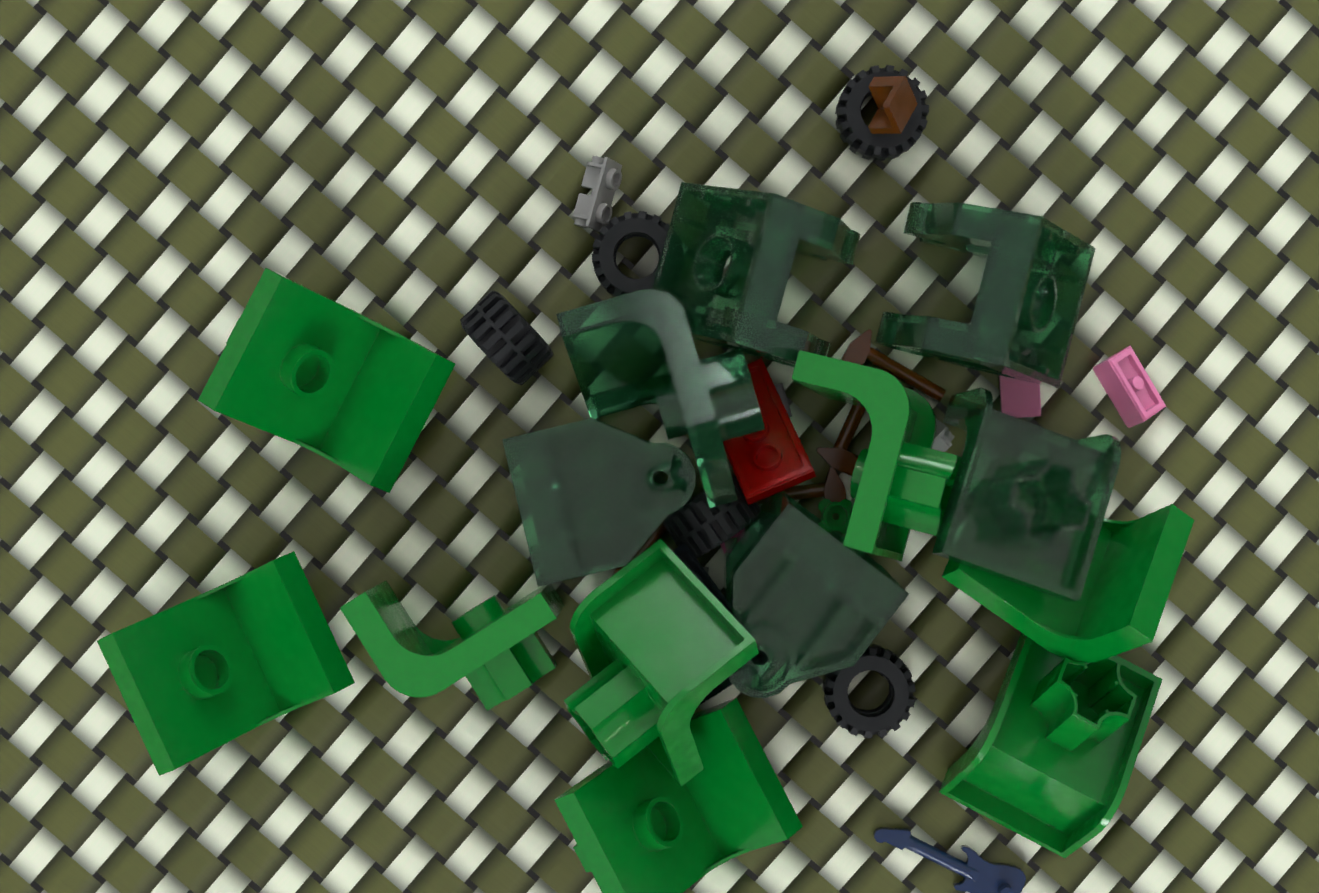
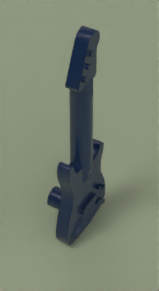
M880 827L873 833L875 840L879 843L887 842L901 850L906 848L963 876V881L953 884L957 891L970 893H1021L1025 885L1026 876L1019 867L984 860L967 845H961L962 851L968 856L967 861L964 862L912 836L909 829Z

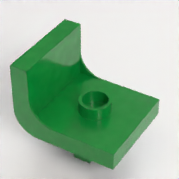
M265 268L241 317L233 328L198 401L216 412L311 450L342 467L370 486L390 493L456 364L402 334Z
M799 350L792 380L825 398L864 407L871 420L872 437L869 449L864 448L861 451L852 474L850 495L851 498L855 499L843 546L902 561L910 529L942 538L946 522L954 512L959 493V472L963 458L932 449L937 425L934 411L929 402L916 391L905 388L898 379L884 370Z
M1005 452L989 461L942 577L1049 652L1076 662H1098L1153 642L1194 519L1173 504L1132 521H1116L1100 517L1080 506Z
M659 539L593 590L574 612L570 622V631L591 679L567 697L564 703L568 712L582 728L591 744L606 761L610 760L617 769L647 747L682 787L704 769L690 730V721L693 713L714 688L755 657L759 651L756 640L676 554Z
M294 551L212 590L97 640L159 776L173 771L277 717L332 695L355 683Z
M387 580L360 594L341 606L340 609L384 679L396 691L410 697H428L441 692L466 676L488 711L501 702L509 700L522 692L542 676L556 668V661L537 631L557 619L565 605L550 581L505 610L495 595L451 622L460 636L451 640L432 638L420 631L409 617Z
M1021 632L996 701L982 731L972 746L948 768L939 792L1053 853L1066 858L1102 832L1116 813L1126 792L1162 679L1117 655L1091 663L1076 662L1066 657L1062 658L1049 652Z
M737 698L693 714L690 721V730L704 769L682 787L650 750L645 747L618 769L608 761L554 799L577 843L573 848L586 873L592 872L602 893H683L708 872L728 860L749 851L788 840L803 827Z

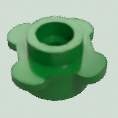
M829 499L821 500L818 504V510L821 512V521L818 523L819 531L823 534H829L831 531H840L842 534H846L853 509L852 502L848 499H843L840 502H831ZM834 513H837L839 515V518L837 520H834L832 518V515Z

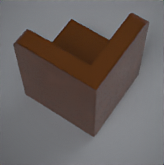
M906 76L874 77L868 87L878 110L868 128L871 134L902 133L918 104Z

